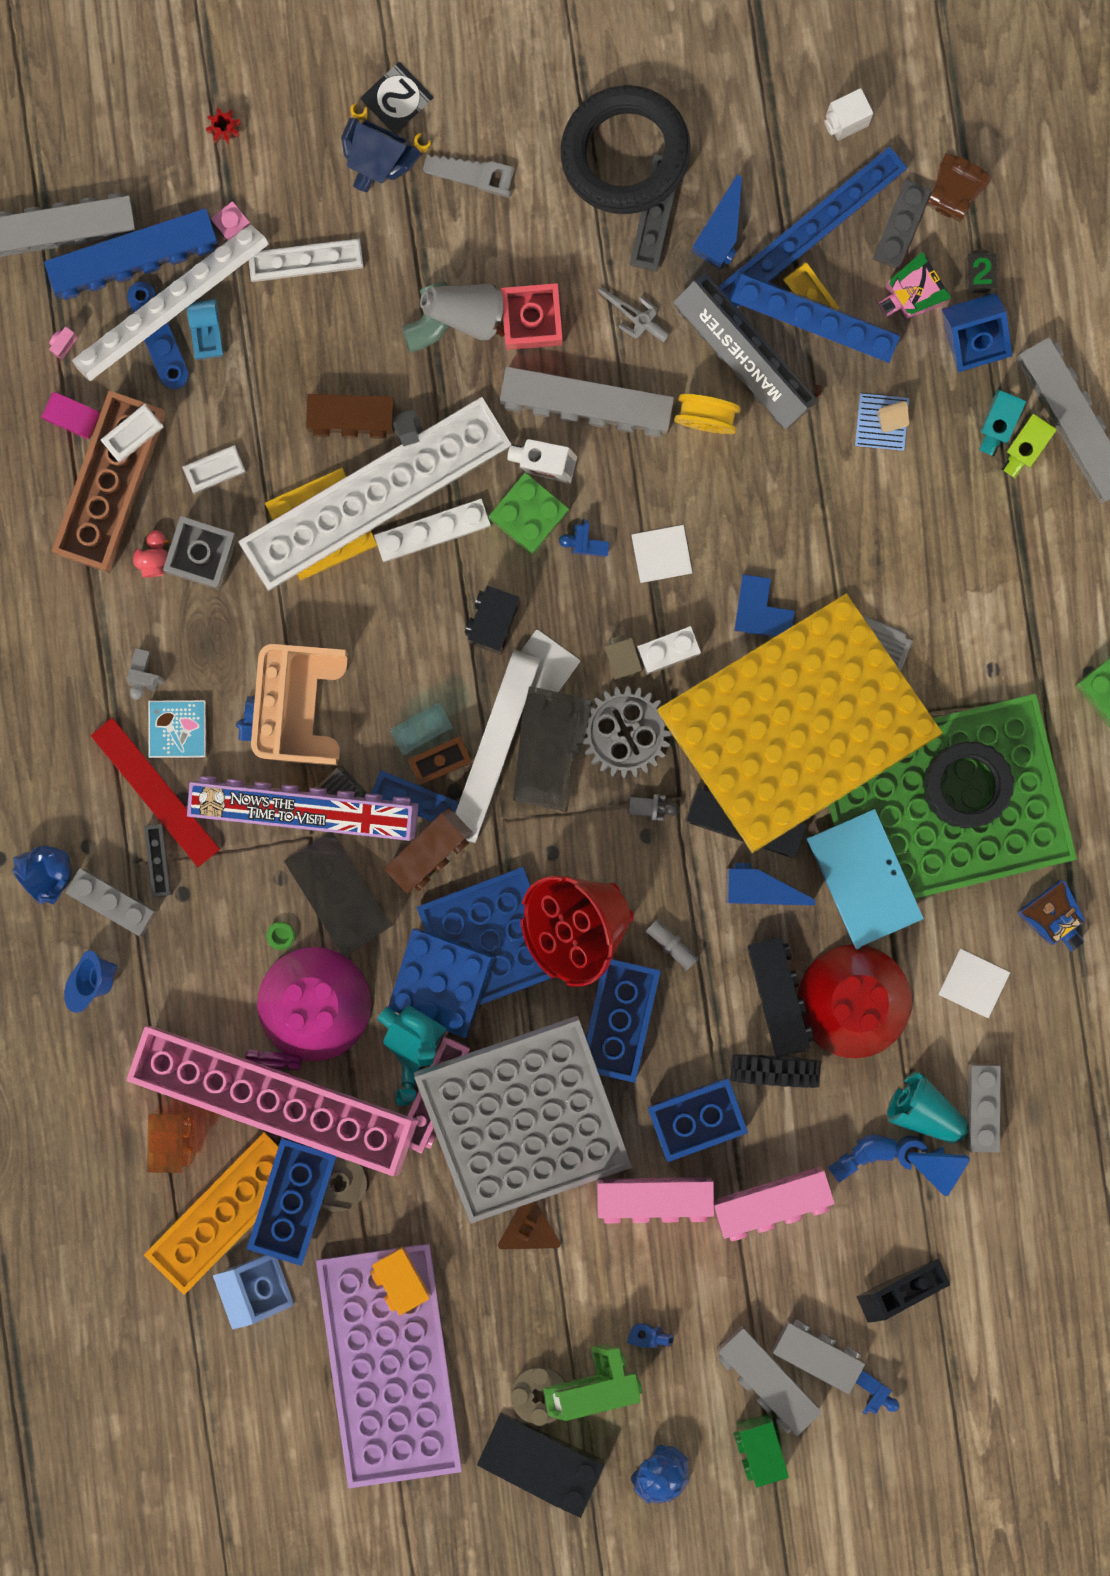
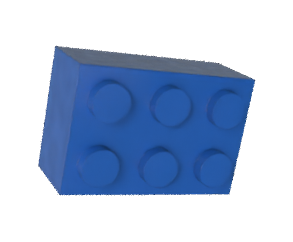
M728 1077L647 1106L667 1162L748 1133Z

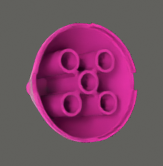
M321 947L298 949L276 961L263 978L257 999L258 1016L267 1037L278 1049L287 1055L299 1056L302 1060L306 1061L331 1059L350 1049L365 1031L371 1013L369 986L360 969L341 953Z

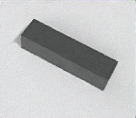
M163 824L144 826L152 897L172 895Z

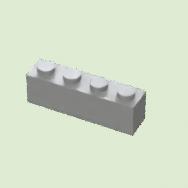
M742 1325L717 1348L720 1353L717 1359L728 1371L732 1368L735 1369L740 1375L737 1379L748 1392L753 1389L760 1396L757 1402L768 1413L773 1410L779 1416L776 1422L787 1434L793 1431L798 1436L822 1413L816 1403Z

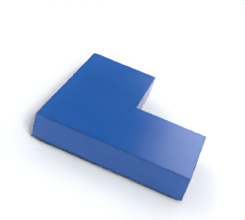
M742 575L734 631L776 637L793 626L795 611L767 607L770 578Z

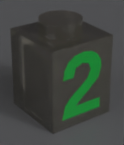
M988 250L972 251V255H967L964 260L965 294L994 293L997 289L996 254H989Z

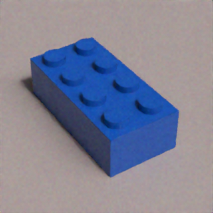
M612 959L606 972L599 978L586 1035L599 1075L636 1082L661 970Z
M284 1137L281 1138L247 1246L248 1250L296 1265H303L337 1156Z

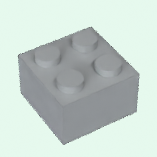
M180 516L163 571L179 578L221 590L238 536L233 532Z

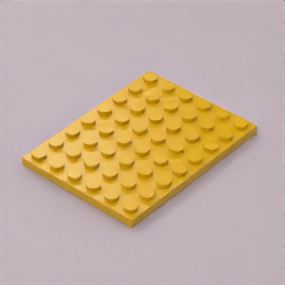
M847 593L657 710L752 853L935 740L943 733Z

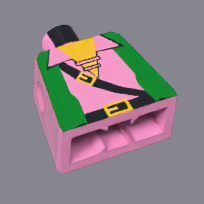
M922 252L887 282L886 289L890 296L878 302V305L886 317L900 310L907 320L947 304L951 296Z

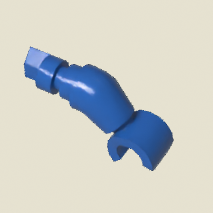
M871 1134L858 1140V1145L852 1148L853 1152L848 1155L846 1152L828 1168L838 1183L859 1170L857 1166L860 1164L864 1166L869 1162L893 1161L894 1157L898 1159L905 1169L911 1170L912 1164L905 1158V1152L911 1147H917L923 1153L927 1152L928 1148L919 1137L914 1135H907L896 1144L895 1139Z

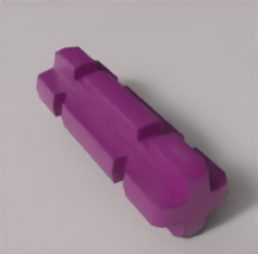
M248 1050L246 1053V1059L273 1069L284 1070L287 1067L288 1070L299 1071L302 1064L301 1057L286 1056V1053L270 1051L259 1053V1050Z

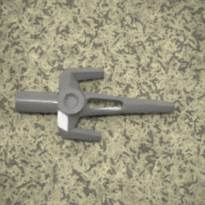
M602 287L598 289L600 294L634 322V330L620 324L619 328L636 339L641 337L644 331L647 330L663 343L667 340L670 333L652 321L657 314L658 308L643 296L639 300L648 308L645 312H641ZM622 305L637 314L636 317L632 316L629 312L622 308Z

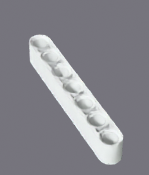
M515 649L509 661L455 813L472 831L466 838L467 841L476 843L541 661L538 657Z

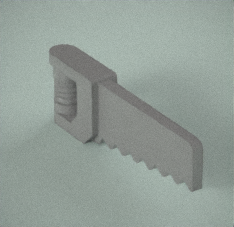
M429 154L426 155L423 166L424 173L510 198L511 192L509 188L515 168L493 161L480 164L478 161L472 163L470 160L464 162L462 159H458L456 161L453 157L448 160L445 156L439 158L437 155L433 157ZM497 171H501L502 175L498 188L490 186L492 175Z

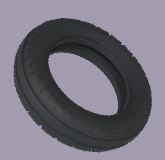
M614 86L593 94L573 112L566 124L561 140V163L564 174L572 189L591 206L614 214L639 213L662 203L681 183L690 160V136L682 115L663 95L641 86ZM620 114H637L648 118L659 127L665 141L663 158L655 172L644 181L630 186H615L600 180L593 174L587 163V146L593 132L605 120Z

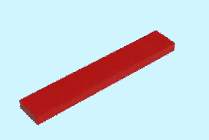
M114 718L108 720L90 735L198 868L221 850L195 817L187 816L188 809Z

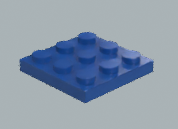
M414 928L408 941L388 1007L400 1014L407 1006H412L445 1027L447 1032L467 1038L470 1035L494 956Z

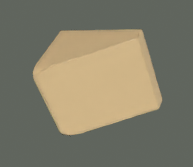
M905 401L881 407L877 412L883 433L909 425L908 406Z

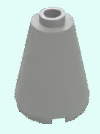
M489 283L430 287L422 294L420 306L426 316L475 339L486 341L490 340L497 331L493 329L495 322H501L503 297L501 291L495 289L497 286Z

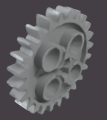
M630 686L626 687L625 694H621L619 688L615 687V696L612 697L605 691L604 696L606 700L602 702L598 698L594 699L598 705L596 709L587 707V710L592 714L591 718L582 717V720L588 724V727L580 729V732L587 734L588 738L583 739L581 743L583 745H590L585 754L587 756L595 754L596 756L591 763L596 765L602 762L600 771L603 773L610 767L612 777H615L618 771H621L623 779H626L628 772L632 771L634 777L638 778L639 769L649 774L647 765L651 763L653 766L659 767L655 759L657 756L666 758L661 750L662 748H671V745L665 741V738L673 736L670 731L665 730L667 726L657 712L662 704L661 701L658 700L651 703L652 693H648L643 698L641 688H638L634 695ZM632 706L638 707L640 709L639 717L633 721L627 720L625 716L626 710ZM615 710L619 711L625 725L629 729H634L630 732V735L640 752L639 755L634 754L629 741L624 736L620 737L623 730L614 715ZM607 719L613 720L615 723L614 730L609 734H603L600 730L601 723ZM645 731L651 732L653 734L651 744L647 746L640 745L638 742L639 735ZM620 744L626 745L628 748L626 757L616 759L613 755L614 748Z

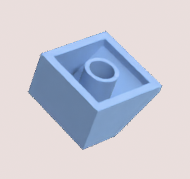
M263 1255L213 1275L232 1330L255 1324L294 1306L277 1258Z

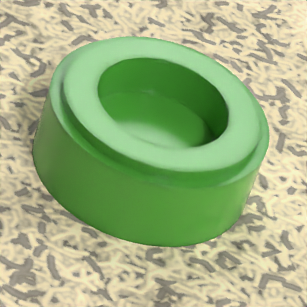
M286 922L272 924L266 934L268 944L276 950L290 948L296 937L295 930Z

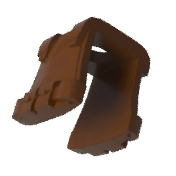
M946 153L939 165L937 181L926 205L932 209L935 208L936 212L948 218L952 217L954 220L961 222L970 205L985 190L992 177L981 167L961 157Z

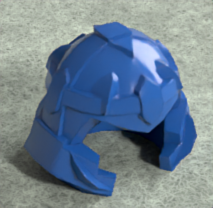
M48 845L38 846L28 853L25 852L13 857L14 868L12 872L21 886L36 902L41 905L45 902L54 905L61 896V892L70 882V857L64 850L61 851Z
M661 1444L655 1448L654 1456L645 1459L641 1463L640 1469L636 1470L631 1476L634 1491L648 1504L670 1503L682 1493L690 1480L688 1477V1458L673 1446L665 1447Z

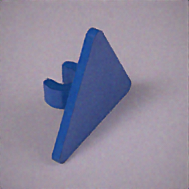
M943 1147L935 1149L931 1153L910 1152L907 1157L908 1160L944 1196L950 1194L970 1160V1157L967 1155L943 1154Z

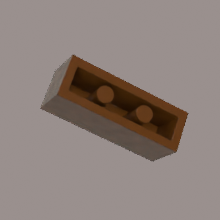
M307 394L306 428L308 432H313L315 437H330L331 432L341 433V437L358 438V433L370 434V438L386 439L387 434H393V397Z
M449 807L393 859L384 870L407 894L414 888L419 892L431 880L428 875L433 870L438 873L450 862L447 859L448 855L453 851L458 854L469 844L466 838L472 831Z

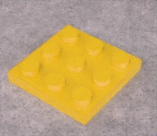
M340 468L265 502L272 520L277 519L346 478L343 468ZM367 532L297 574L299 580L302 581L377 547L378 545L372 532Z

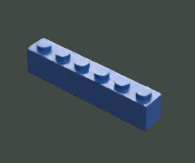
M205 208L44 261L54 294L58 299L63 297V300H70L78 297L80 291L89 288L90 291H97L107 286L106 283L114 280L125 282L132 279L135 273L144 271L145 274L159 270L160 265L171 262V265L185 262L187 256L198 253V256L210 254L214 251V247L219 246L209 213Z
M739 271L729 295V299L732 302L890 363L900 338L896 332Z

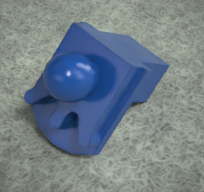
M583 519L580 525L575 524V527L573 526V536L564 534L559 538V543L562 547H571V554L598 557L608 556L609 542L588 540V519Z
M863 1370L856 1383L872 1394L873 1398L862 1413L867 1415L871 1411L873 1414H876L882 1405L887 1408L886 1410L896 1412L899 1409V1402L889 1396L892 1389Z

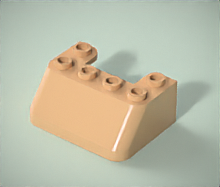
M269 644L261 649L258 656L251 748L255 755L270 760L339 766L340 747L337 741L331 737L313 735L317 681L318 679L337 680L344 676L348 663V652L346 650Z

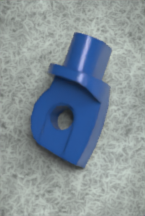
M247 696L244 719L236 722V727L239 728L238 740L251 741L254 696Z
M636 1324L631 1329L627 1343L643 1348H658L660 1345L672 1346L674 1335L663 1333L662 1327L657 1326L653 1328L649 1324ZM642 1331H645L646 1337L644 1339L641 1337Z

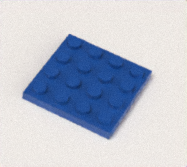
M523 867L417 907L426 932L494 956L479 1005L552 978L534 960L523 937L520 919L524 918L525 905H522L525 893L530 888V883Z

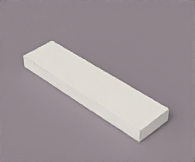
M360 238L263 250L248 260L251 282L364 268Z

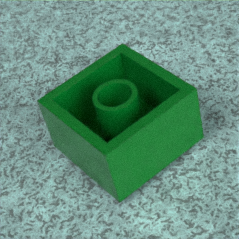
M769 1413L736 1423L738 1431L733 1432L739 1453L745 1452L747 1457L742 1460L748 1482L754 1480L755 1486L758 1488L789 1478Z

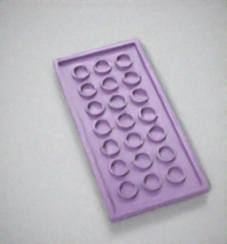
M430 1243L404 1247L431 1297L426 1302L400 1316L396 1310L392 1312L384 1299V1296L388 1295L383 1285L379 1287L376 1285L370 1271L374 1270L372 1267L374 1261L398 1248L316 1260L348 1488L462 1472Z

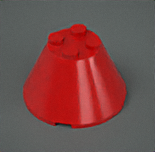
M552 875L536 881L527 890L522 901V905H525L524 918L520 919L526 945L542 970L553 979L558 977L566 981L568 986L581 987L597 981L606 972L629 925L634 920V914L629 909L626 899L615 883L607 884Z
M854 944L843 945L820 955L806 970L798 990L797 999L803 998L807 1013L802 1015L805 1026L810 1025L814 1042L824 1050L845 1058H865L887 1049L904 1031L911 1012V991L902 969L887 954L865 945L859 949H856Z

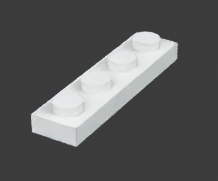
M482 499L376 534L374 537L383 563L491 527Z

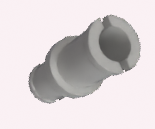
M659 919L645 931L664 948L663 952L666 955L669 953L686 971L699 959L681 942L682 938L679 935H673Z

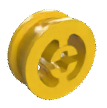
M695 394L679 395L678 400L682 402L680 415L675 416L674 421L676 423L712 433H736V427L733 426L735 414L740 413V406L708 396Z

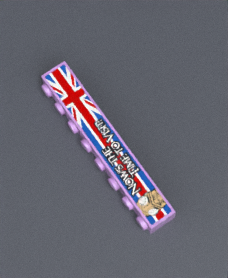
M199 776V780L189 784L187 816L410 841L416 838L419 804L410 803V798L393 797V801L382 800L383 795L365 794V798L354 797L355 792L337 791V795L327 794V789L310 788L309 792L299 791V786L282 785V789L271 788V783L254 782V786L244 785V780L227 779L226 783L216 782V777Z

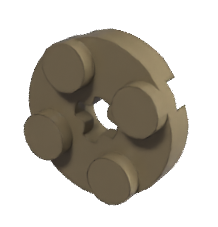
M336 1157L321 1207L332 1212H344L355 1207L362 1200L367 1189V1176L363 1166ZM337 1175L343 1176V1181L347 1182L346 1187H341L340 1191H336L335 1185L330 1184L331 1179H336Z
M532 1367L520 1373L513 1383L511 1393L513 1408L518 1416L524 1421L537 1426L555 1421L556 1418L548 1416L546 1402L538 1401L536 1403L533 1401L535 1396L533 1390L541 1391L544 1387L564 1383L563 1377L555 1370L547 1367Z

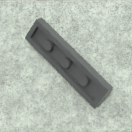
M654 154L649 176L658 168L663 158L662 155ZM675 191L662 203L641 212L630 266L655 272L658 271Z

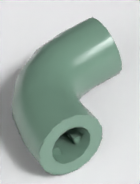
M447 282L436 283L421 289V296L430 287L448 286ZM425 314L419 320L401 326L409 353L424 349L437 342L449 326Z

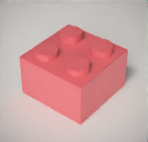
M558 283L501 288L506 350L562 345Z

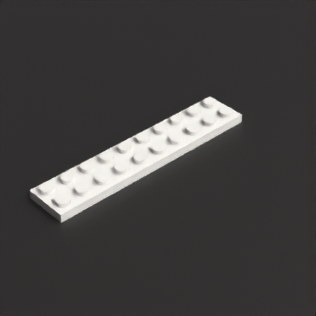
M483 397L418 434L420 442L404 447L402 444L238 541L268 591L272 590L510 448V441Z

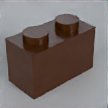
M461 736L408 759L420 786L472 764Z

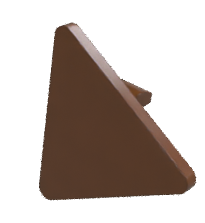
M536 1201L518 1207L498 1243L499 1249L559 1248L561 1245Z

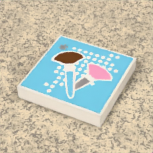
M205 700L148 701L149 758H206Z

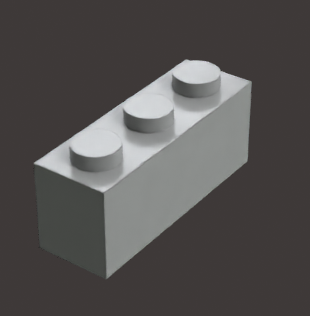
M79 868L65 892L138 936H144L158 912L84 868Z
M968 1064L967 1150L970 1152H1000V1066L996 1064Z
M798 1319L794 1323L787 1320L771 1349L772 1353L839 1390L850 1394L865 1366L864 1361L860 1359L862 1354L846 1346L845 1350L835 1346L836 1340L822 1332L820 1336L809 1332L811 1327Z

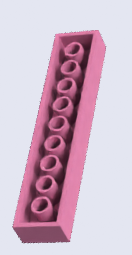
M155 1026L144 1027L126 1080L391 1176L400 1175L418 1122L417 1119Z

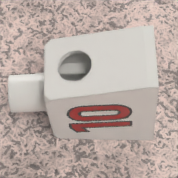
M527 439L524 447L511 444L507 459L508 461L520 463V468L526 473L571 484L577 456L568 447ZM538 456H541V458L537 462H535L536 458Z

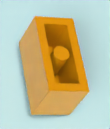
M404 1246L372 1263L374 1270L370 1271L371 1276L378 1287L383 1285L388 1294L384 1296V1299L392 1312L396 1310L400 1316L430 1299L431 1295Z

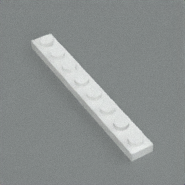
M249 224L157 296L150 299L140 309L128 316L123 322L107 332L89 348L82 351L81 354L72 360L76 368L89 381L93 380L269 245L265 236Z

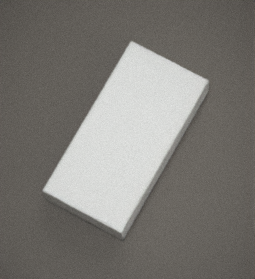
M144 404L104 436L101 441L116 460L121 463L164 428V426Z
M235 445L182 467L194 494L246 473Z

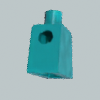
M996 390L979 431L985 434L979 451L995 456L1001 441L1008 444L1026 404L1025 400L1001 390ZM1000 419L1004 423L1003 428L1000 432H995L993 429L994 423Z

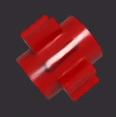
M217 108L218 114L214 117L207 116L212 126L207 127L206 131L209 134L215 132L213 138L215 143L222 139L229 145L230 138L233 135L235 137L240 136L235 127L241 125L240 119L232 120L234 114L232 109L227 113H223L220 108ZM220 122H226V131H221Z

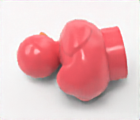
M154 530L148 534L146 541L151 549L141 551L137 548L133 554L134 566L141 570L142 578L165 575L163 568L168 552L163 547L169 544L170 541L166 539L161 531Z

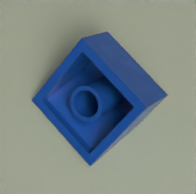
M997 293L942 308L945 332L958 372L1012 357L1007 313Z

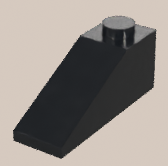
M936 1259L883 1282L856 1297L867 1322L887 1320L950 1286V1282L940 1259Z

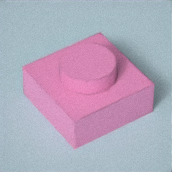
M233 201L211 218L213 224L227 241L250 224Z
M64 327L62 331L58 330L51 338L49 344L52 346L49 350L52 354L63 360L78 339V336L67 327Z

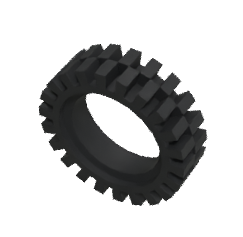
M732 1054L730 1081L768 1086L818 1088L820 1084L821 1061L796 1057L776 1059V1056Z

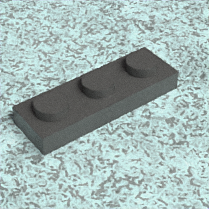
M905 179L873 260L899 270L931 189Z

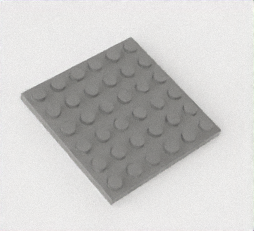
M578 1016L414 1072V1078L470 1224L632 1168Z

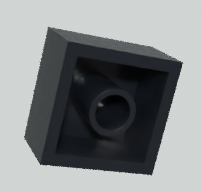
M488 585L485 592L480 590L474 605L475 609L478 610L475 618H469L465 629V635L469 636V644L501 655L520 604V597Z

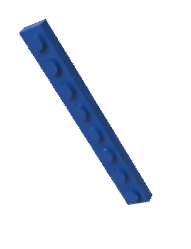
M889 146L725 280L718 288L729 299L739 271L766 282H771L908 169L907 166ZM732 302V304L737 309L741 306L740 304Z

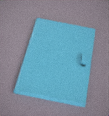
M875 809L815 836L807 837V841L856 949L924 919Z

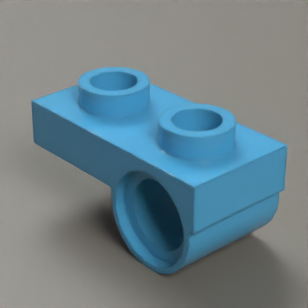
M216 299L194 301L187 307V315L195 360L223 357Z

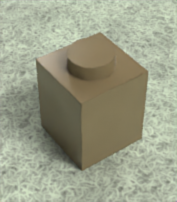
M622 635L608 640L609 645L604 646V650L614 681L642 672L632 638L625 639V636Z

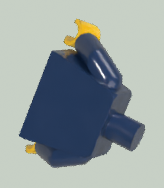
M352 104L350 108L352 118L348 119L341 140L344 156L348 159L347 167L358 172L353 183V187L368 192L373 180L382 184L387 180H396L413 167L421 153L429 150L431 140L425 146H421L417 142L422 136L421 133L415 136L413 146L410 147L411 141L368 121L367 107L364 108L362 114H356L357 104Z

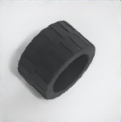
M965 741L941 750L930 761V765L924 773V798L931 812H934L939 820L948 823V825L961 828L980 827L999 818L1003 814L1002 812L1008 808L1014 792V777L1012 776L1009 763L1004 759L1005 757L992 746L984 745L982 742ZM962 758H973L984 763L992 772L995 781L994 794L985 807L975 812H963L953 808L946 801L942 793L941 782L945 770L953 762Z

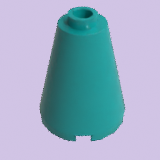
M913 1072L904 1080V1082L908 1083L903 1090L897 1088L887 1109V1116L891 1117L888 1121L951 1144L957 1141L960 1142L965 1138L968 1132L967 1119L924 1075L919 1072Z

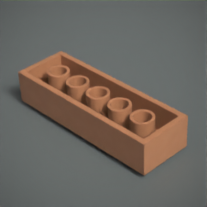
M110 390L108 391L51 552L110 574L160 431L121 463L116 460L101 439L144 404L163 425L166 417L163 409Z

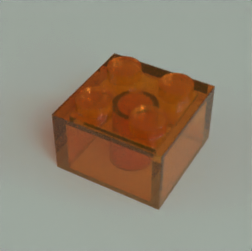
M153 1111L148 1114L147 1172L182 1173L193 1163V1147H188L190 1135L194 1133V1118H189V1111Z

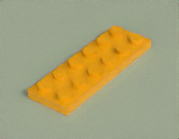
M266 1132L144 1254L183 1295L255 1223L279 1147Z

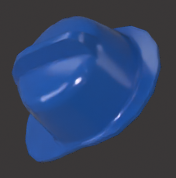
M89 950L85 952L66 982L64 1000L67 1008L74 1013L82 1012L91 1003L93 998L108 994L112 989L117 965L99 958L94 951Z

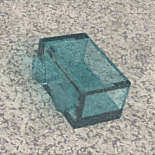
M438 702L389 731L403 756H406L454 728Z

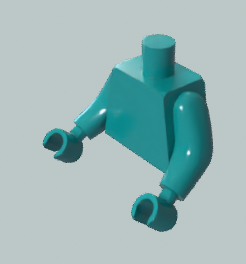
M387 1006L380 1013L377 1020L389 1029L383 1043L395 1054L402 1068L401 1086L404 1089H397L395 1095L396 1104L408 1106L416 1098V1091L412 1089L416 1086L414 1072L419 1071L423 1066L433 1065L435 1051L446 1028L412 1006H407L399 1015Z

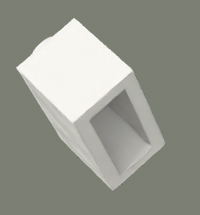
M860 88L831 102L826 113L827 119L824 120L829 134L831 136L835 134L837 140L840 141L868 127L874 113Z
M691 626L637 646L646 675L701 654Z

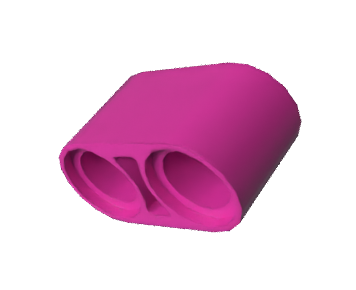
M52 392L41 418L90 440L97 425L100 412Z

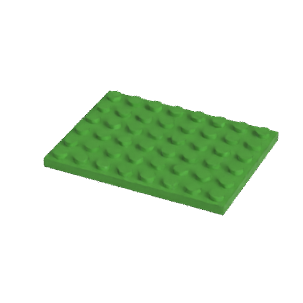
M1036 694L933 718L943 732L941 736L828 806L833 827L871 810H876L915 899L1077 860ZM965 741L982 742L984 745H990L995 748L998 753L1005 757L1006 762L1009 763L1012 776L1014 777V792L1008 808L1002 812L1003 814L999 818L994 819L991 823L975 828L953 827L939 820L935 813L931 812L924 798V773L930 765V761L944 748ZM973 758L959 759L945 770L941 782L942 793L946 801L953 808L963 812L978 811L989 803L994 794L995 781L993 774L979 760Z

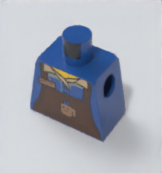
M1064 880L1057 881L1017 911V914L1050 945H1054L1062 939L1068 949L1073 951L1085 942L1075 929L1085 919Z

